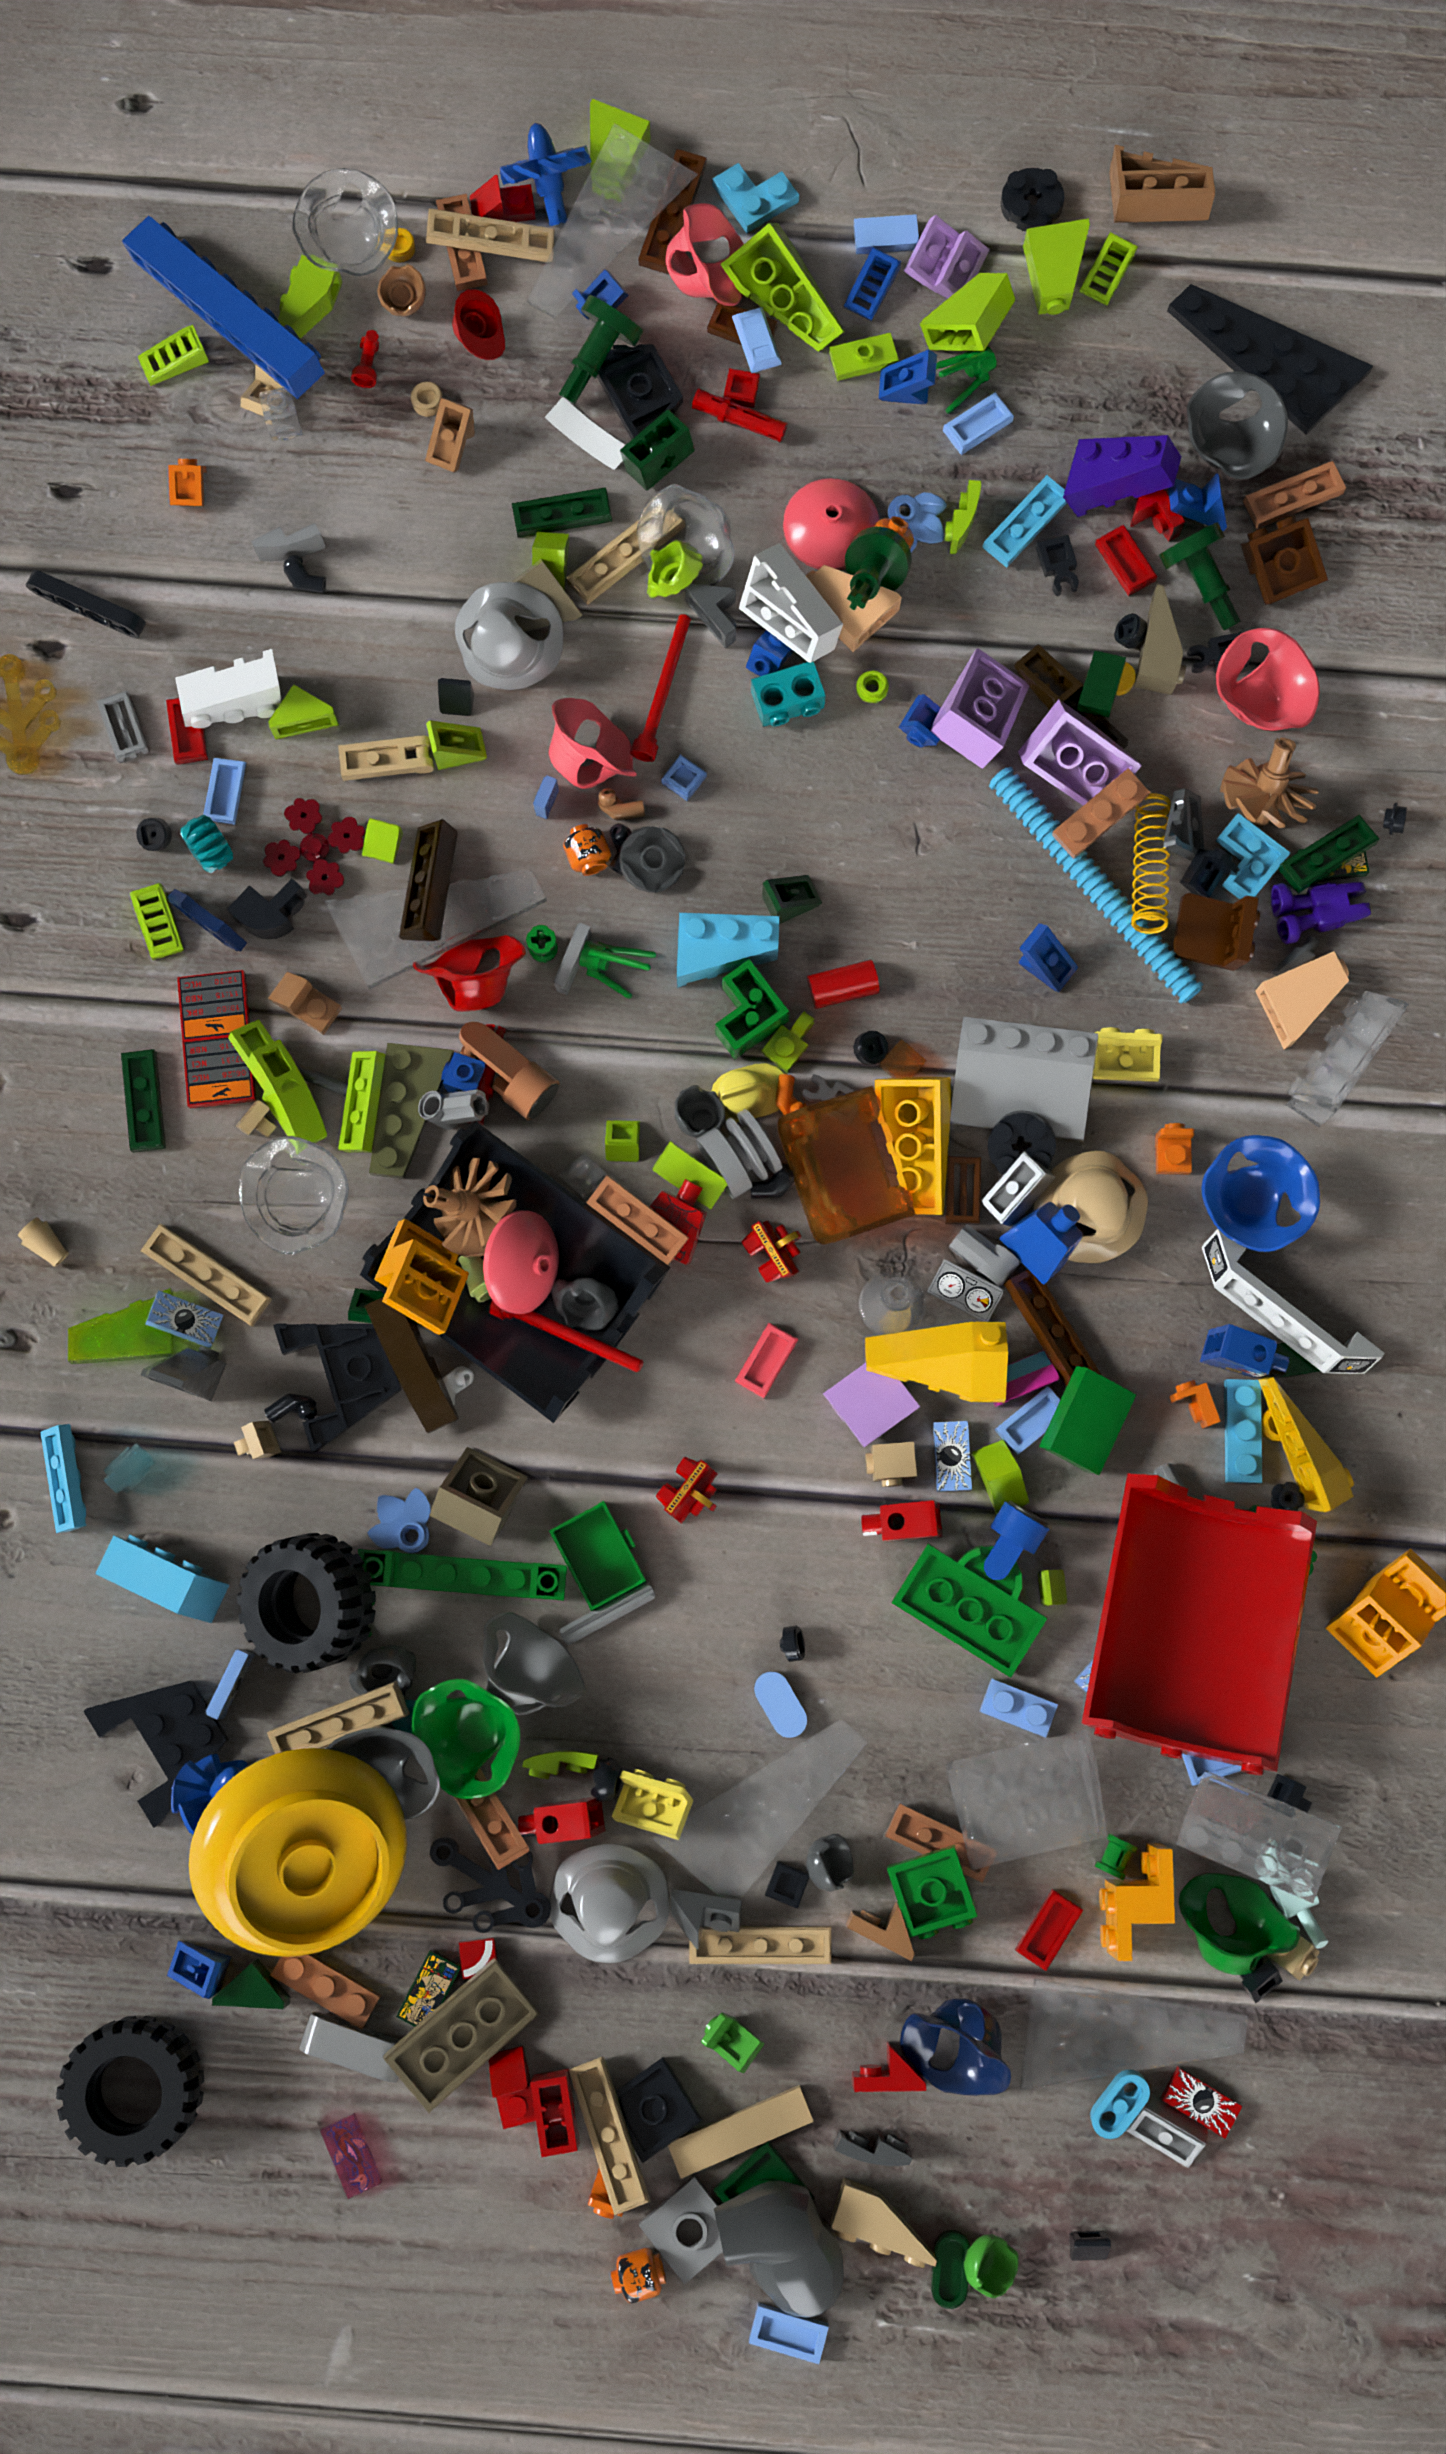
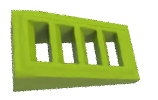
M1110 232L1079 292L1108 306L1129 268L1138 246ZM1109 250L1125 257L1123 262L1108 255ZM1103 261L1118 267V272L1102 265ZM1100 271L1113 278L1112 283L1096 276L1097 272ZM1092 281L1108 289L1106 295L1091 288Z
M193 324L179 330L137 356L150 386L209 362ZM192 346L193 349L187 352L186 347ZM180 350L182 356L176 359L174 352ZM166 355H168L171 361L167 365H165L162 359ZM154 360L157 361L160 368L155 372L150 363Z
M157 883L130 892L134 910L151 959L156 960L184 951L164 886L161 883ZM156 900H160V901H158V902H154V903H151V904H148V905L143 906V904H147V903H150V902H153V901H156ZM162 910L164 912L163 915L147 919L149 914ZM168 924V928L151 932V928ZM172 936L173 941L155 945L154 941Z

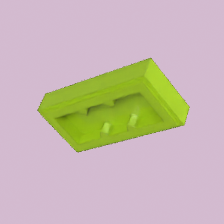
M891 332L829 347V355L837 381L881 371V369L899 362Z

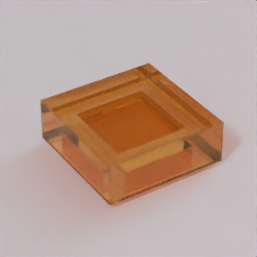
M901 1039L879 1063V1066L892 1078L914 1077L926 1064L927 1060Z

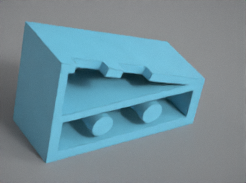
M679 913L677 988L686 986L690 982L704 978L711 979L719 974L733 971L748 959L751 960L754 966L777 960L779 916Z
M129 1534L126 1540L113 1535L95 1573L96 1575L177 1614L212 1623L229 1587L228 1584L202 1573L203 1568L194 1563L184 1560L181 1564L175 1561L176 1555L159 1547H156L155 1551L146 1548L149 1542Z

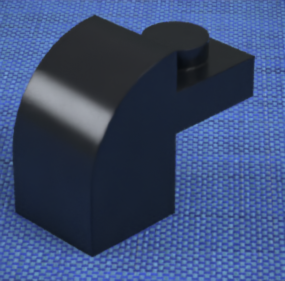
M292 878L269 902L249 885L227 910L232 918L250 934L262 939H277L287 935L294 929L287 917L295 915L301 910L305 903L304 899L307 896L303 888Z

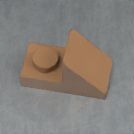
M444 397L441 398L425 458L426 462L452 472L459 470L466 440L474 437L475 434L472 408Z
M286 972L268 998L322 1035L326 1033L342 1010L341 1005L313 988L307 979L290 972Z
M895 1902L884 1927L879 1925L881 1921L879 1917L862 1909L860 1915L851 1911L846 1922L847 1928L912 1961L915 1954L897 1902Z

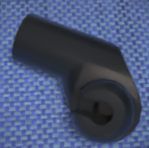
M781 1163L782 1169L775 1173L768 1182H751V1199L782 1197L794 1183L796 1175L793 1167L788 1163Z
M289 1393L265 1408L264 1412L272 1423H275L289 1412L299 1413L301 1419L308 1421L316 1417L317 1408L315 1400L310 1396Z

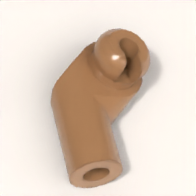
M605 788L600 791L598 805L603 812L614 820L622 821L645 816L642 800L624 803L615 795L613 789Z

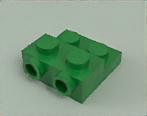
M955 1845L887 1866L909 1938L918 1935L919 1939H927L937 1935L939 1928L952 1925L953 1929L962 1928L972 1924V1918L978 1917V1910Z

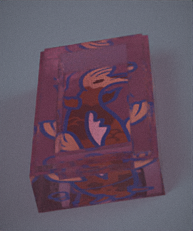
M355 2113L320 2130L348 2199L383 2182Z

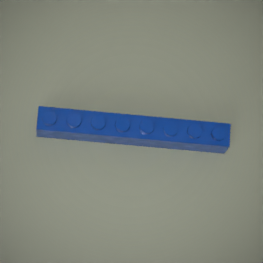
M148 215L122 240L132 260L296 399L303 395L325 374L319 362L321 355L309 342L303 344L297 333L289 325L284 327L280 325L277 317L267 307L262 310L248 291L244 290L241 292L238 290L235 282L226 273L220 275L206 256L203 255L200 258L185 239L179 241L166 223L162 222L159 224Z

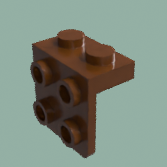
M1192 893L1184 894L1180 899L1172 949L1175 952L1174 956L1234 971L1247 964L1255 952V942L1252 940L1254 929L1260 920V911L1257 910L1259 898L1246 895L1232 904Z

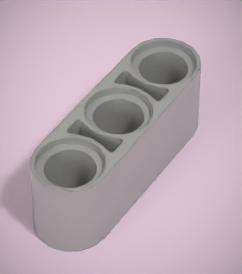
M311 2012L299 2047L302 2052L383 2081L397 2082L398 2076L383 2059V2055L398 2043L399 2039L365 2027L360 2029L350 2022L324 2013Z

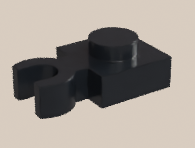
M1069 535L1038 542L1036 551L1044 576L1054 575L1055 578L1052 586L1054 594L1056 596L1061 595L1062 586L1060 583L1062 582L1069 583L1072 592H1076L1079 580L1071 571L1076 570L1077 561Z
M1242 632L1210 638L1208 642L1209 648L1203 645L1190 647L1187 652L1188 657L1199 656L1202 659V662L1193 664L1191 668L1192 673H1201L1209 665L1214 666L1216 673L1223 653ZM1249 660L1247 661L1244 667L1248 666L1250 662Z

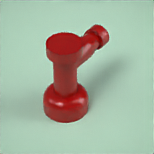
M368 330L366 336L361 338L360 348L362 353L360 365L355 366L351 373V381L362 388H372L376 385L377 381L376 371L372 368L374 354L379 350L380 344L378 341L379 335L375 330Z

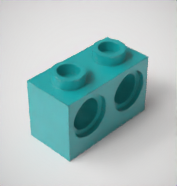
M814 661L751 679V694L763 727L768 725L773 727L786 724L791 718L800 715L810 717L816 715L825 707L826 695ZM800 688H808L812 691V694L801 696L796 691ZM776 697L781 700V703L771 706L765 701L768 698Z

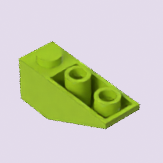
M302 254L298 265H294L291 270L289 290L287 294L284 293L280 300L278 321L283 327L289 325L300 339L333 310L342 285V278L337 264Z

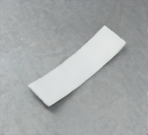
M562 397L545 416L552 425L571 441L613 470L623 461L620 449L625 444L588 419L565 398Z

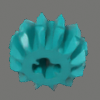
M201 815L198 818H193L181 828L182 839L203 870L212 873L227 866V863L233 860L232 849L210 817Z

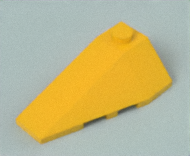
M951 1077L875 1079V1114L887 1140L885 1144L888 1153L892 1155L898 1173L896 1177L909 1214H944L951 1118Z
M965 1322L865 1337L866 1371L903 1382L912 1380L928 1385L929 1390L939 1392L941 1389L960 1395L959 1399L969 1402H1005L1008 1364L1006 1322Z
M1274 1377L1258 1379L1276 1430L1280 1435L1294 1479L1300 1487L1299 1491L1304 1494L1305 1509L1328 1512L1354 1497L1351 1487H1354V1482L1349 1470L1346 1467L1343 1468L1342 1463Z

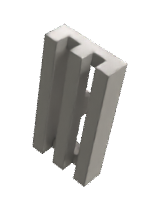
M128 691L96 701L115 757L119 763L124 762V758L131 757V759L138 757L137 754L142 752L143 754L150 753ZM123 700L139 743L135 746L133 745L119 704ZM109 705L113 706L127 746L126 749L121 750L107 709Z
M579 923L576 926L554 978L557 992L565 995L569 993L580 967L579 959L585 943L592 938L591 927Z

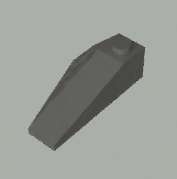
M200 1346L198 1352L187 1348L143 1368L141 1376L212 1402L227 1363L217 1359L219 1352Z

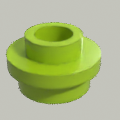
M878 671L863 673L858 678L856 684L858 696L867 703L882 701L889 689L887 678ZM873 684L878 687V690L870 692L866 687Z

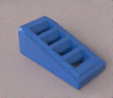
M872 247L844 304V308L872 321L901 268V261ZM874 265L887 271V275L884 276L872 270ZM868 276L883 282L881 287L867 280ZM864 286L876 292V297L874 298L862 292V287ZM859 297L872 305L870 309H867L855 303V299Z

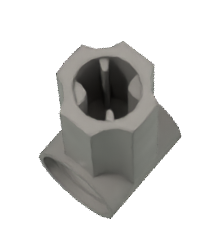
M478 1089L441 1094L431 1090L422 1096L418 1105L419 1115L423 1119L448 1130L455 1128L459 1123L481 1121L485 1115H488L489 1103L486 1100L485 1093Z
M968 1224L965 1225L948 1247L976 1269L975 1272L980 1278L1000 1288L1020 1264V1261L1010 1251L998 1244H992Z

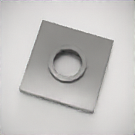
M696 2175L692 2176L639 2222V2227L684 2285L723 2252L714 2208L719 2205ZM688 2218L697 2220L703 2228L701 2240L692 2246L684 2245L676 2235L679 2223Z

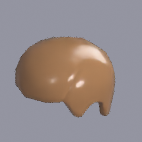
M406 264V266L402 267L391 266L379 280L377 293L382 307L392 315L403 317L413 315L423 306L426 287L421 273L412 265Z

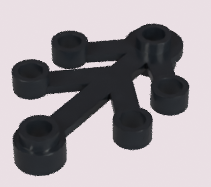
M440 1837L430 1847V1857L435 1864L439 1866L452 1865L484 1886L483 1888L462 1893L459 1891L449 1892L443 1899V1907L448 1913L456 1914L464 1907L500 1898L514 1906L493 1913L488 1910L479 1911L473 1918V1926L480 1933H487L494 1926L518 1920L529 1928L542 1926L550 1916L551 1904L543 1893L536 1890L531 1866L533 1855L530 1850L526 1853L529 1857V1862L526 1866L518 1865L516 1860L511 1862L513 1867L519 1870L521 1893L510 1886L506 1866L498 1870L490 1856L492 1873L459 1853L458 1843L451 1837ZM441 1845H446L450 1849V1855L446 1859L438 1856L437 1850ZM455 1895L459 1897L461 1901L459 1908L453 1909L448 1905L450 1896ZM535 1903L539 1906L540 1912L537 1916H530L527 1913L526 1908L528 1904ZM480 1915H487L490 1918L489 1927L482 1928L478 1925V1917Z

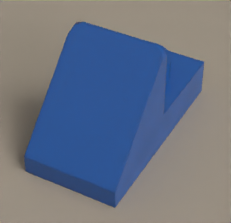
M928 349L881 369L878 399L888 402L926 404L928 402L929 386L935 384L937 354Z
M1218 473L1202 489L1179 479L1175 480L1174 486L1168 488L1172 512L1208 526L1218 522L1222 531L1227 528Z
M1039 923L1019 948L1023 953L1019 964L1056 992L1061 991L1078 969L1077 964L1046 925Z

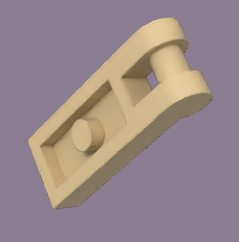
M428 736L338 745L343 781L414 772L426 774L434 770L433 759L429 758L431 743ZM415 751L416 758L407 759L406 752Z

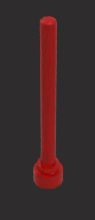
M686 614L678 616L643 734H639L638 738L634 739L630 750L631 756L640 761L654 762L659 747L655 736L691 622V618Z
M493 1300L491 1302L489 1313L502 1320L505 1318H517L632 1371L640 1372L644 1362L642 1359L537 1312L531 1311L525 1314L509 1313L499 1308Z

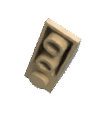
M843 2177L830 2218L831 2229L836 2230V2236L849 2242H856L857 2238L870 2243L869 2247L885 2255H890L891 2251L905 2255L904 2260L917 2267L924 2268L926 2263L936 2266L937 2260L932 2249L877 2189Z

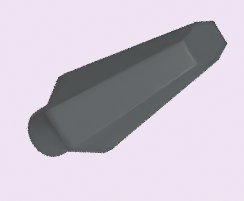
M1308 936L1302 948L1295 947L1272 971L1273 974L1278 976L1315 960L1316 955L1314 952L1319 946L1320 941L1315 937Z

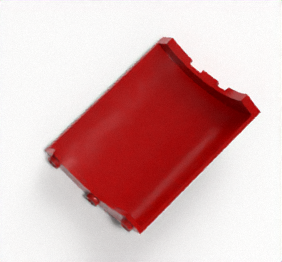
M1127 1473L1081 1724L1094 1728V1735L1102 1738L1115 1739L1118 1736L1161 1748L1160 1754L1170 1758L1182 1759V1754L1239 1765L1242 1772L1259 1776L1263 1775V1770L1277 1772L1317 1521L1302 1511L1257 1506L1255 1513L1234 1508V1501L1210 1495H1203L1202 1500L1187 1495L1188 1488L1168 1481L1159 1475Z

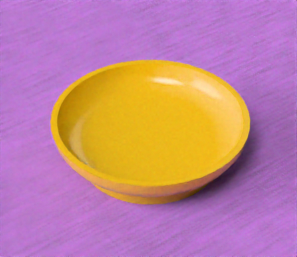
M305 1748L289 1750L266 1757L246 1767L232 1777L211 1799L197 1823L189 1854V1875L196 1901L203 1914L224 1937L249 1951L269 1956L294 1957L314 1954L332 1948L364 1929L376 1918L392 1897L400 1881L406 1860L407 1830L404 1813L389 1783L378 1771L354 1756L330 1749Z

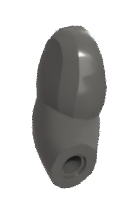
M775 2179L755 2185L714 2208L726 2266L749 2263L750 2273L759 2287L771 2298L778 2308L792 2316L803 2318L819 2316L834 2306L842 2292L844 2279L843 2255L834 2230L818 2213L807 2187Z

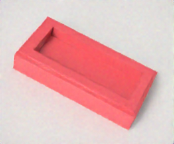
M768 1323L737 1376L735 1383L765 1399L798 1339Z

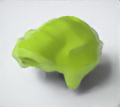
M675 540L661 550L653 549L650 552L653 565L652 570L648 574V596L655 599L658 596L667 597L671 594L679 593L697 578L703 567L701 563L703 556L690 543L681 540Z

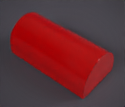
M872 959L808 975L806 978L815 1009L878 994L880 991L878 976Z

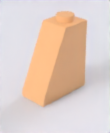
M823 565L818 571L812 570L806 575L843 623L839 639L852 652L859 648L900 610L902 597L897 592L881 586L878 594L873 599L868 600L863 609L857 606L855 610H852L849 607L851 601L847 600V597L851 591L850 581L853 575Z
M1335 951L1266 980L1256 989L1255 992L1284 1050L1290 1048L1349 982L1347 965L1341 958L1338 959Z

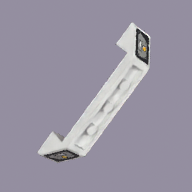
M1218 1228L1203 1244L1202 1250L1214 1288L1321 1372L1365 1374L1385 1354L1358 1332L1342 1345L1241 1266L1237 1261L1246 1247L1227 1238Z

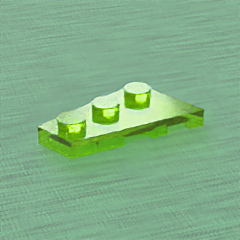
M171 1288L162 1291L173 1296ZM155 1297L145 1301L138 1300L129 1304L130 1307L115 1313H105L69 1327L68 1362L72 1365L169 1357L173 1355V1334L145 1324Z

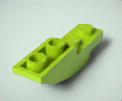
M259 1019L231 1031L228 1039L264 1090L262 1099L270 1108V1111L296 1149L300 1151L325 1139L327 1132L316 1103L298 1067L281 1040L274 1041Z

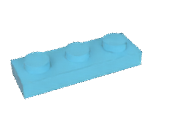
M1046 475L984 541L983 549L1007 568L1067 504L1063 498L1065 489Z
M1226 1379L1224 1380L1225 1483L1260 1484L1262 1483L1261 1386L1258 1380Z
M70 1424L57 1425L40 1433L56 1533H62L86 1526V1507L82 1501L80 1489L81 1474L76 1464V1443L71 1432Z

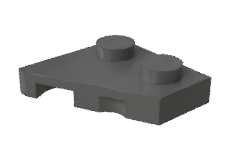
M1184 788L1173 792L1164 838V848L1192 861L1197 851L1204 849L1201 796Z

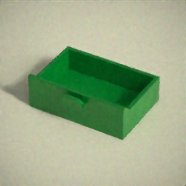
M1076 1366L1039 1447L1073 1464L1084 1472L1100 1476L1136 1394L1089 1368Z
M604 1501L549 1530L591 1611L647 1582L631 1552V1549L635 1548L636 1545L627 1529L620 1531Z

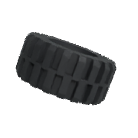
M307 1533L277 1540L273 1544L265 1545L258 1551L257 1556L252 1557L248 1562L246 1569L249 1572L242 1574L239 1586H242V1592L237 1594V1605H241V1613L238 1614L240 1624L244 1623L247 1632L244 1635L247 1641L254 1643L256 1646L254 1651L262 1659L268 1657L267 1663L277 1669L283 1668L284 1671L295 1674L299 1672H312L347 1660L348 1656L354 1655L361 1648V1642L367 1640L371 1632L368 1624L374 1622L376 1610L372 1609V1603L376 1602L375 1591H371L370 1582L373 1580L370 1572H365L362 1567L365 1562L359 1554L353 1555L351 1553L353 1548L346 1542H338L335 1536L329 1534ZM299 1573L310 1580L319 1596L321 1614L315 1632L304 1625L295 1610L293 1589Z
M135 2015L124 2017L118 2021L114 2020L88 2035L70 2053V2061L63 2065L59 2075L64 2080L63 2084L57 2087L56 2099L62 2100L63 2106L57 2112L59 2120L67 2119L70 2126L64 2131L69 2140H72L74 2137L78 2138L81 2142L78 2150L85 2156L92 2151L97 2154L95 2161L104 2165L110 2160L115 2161L116 2167H128L132 2162L141 2165L169 2150L194 2123L198 2115L196 2112L197 2107L202 2104L204 2092L200 2091V2085L205 2082L204 2070L198 2071L196 2063L201 2059L197 2050L191 2053L186 2044L190 2042L189 2038L184 2033L180 2036L173 2032L175 2026L165 2021L159 2024L156 2023V2017L144 2016L141 2019H137ZM132 2056L145 2061L156 2072L161 2083L162 2100L160 2108L151 2119L141 2124L127 2123L115 2117L108 2110L102 2097L101 2080L103 2072L113 2060L119 2057Z

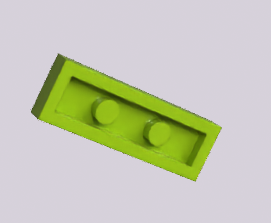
M378 1051L352 1052L338 1147L340 1151L347 1153H372L386 1056L384 1053Z

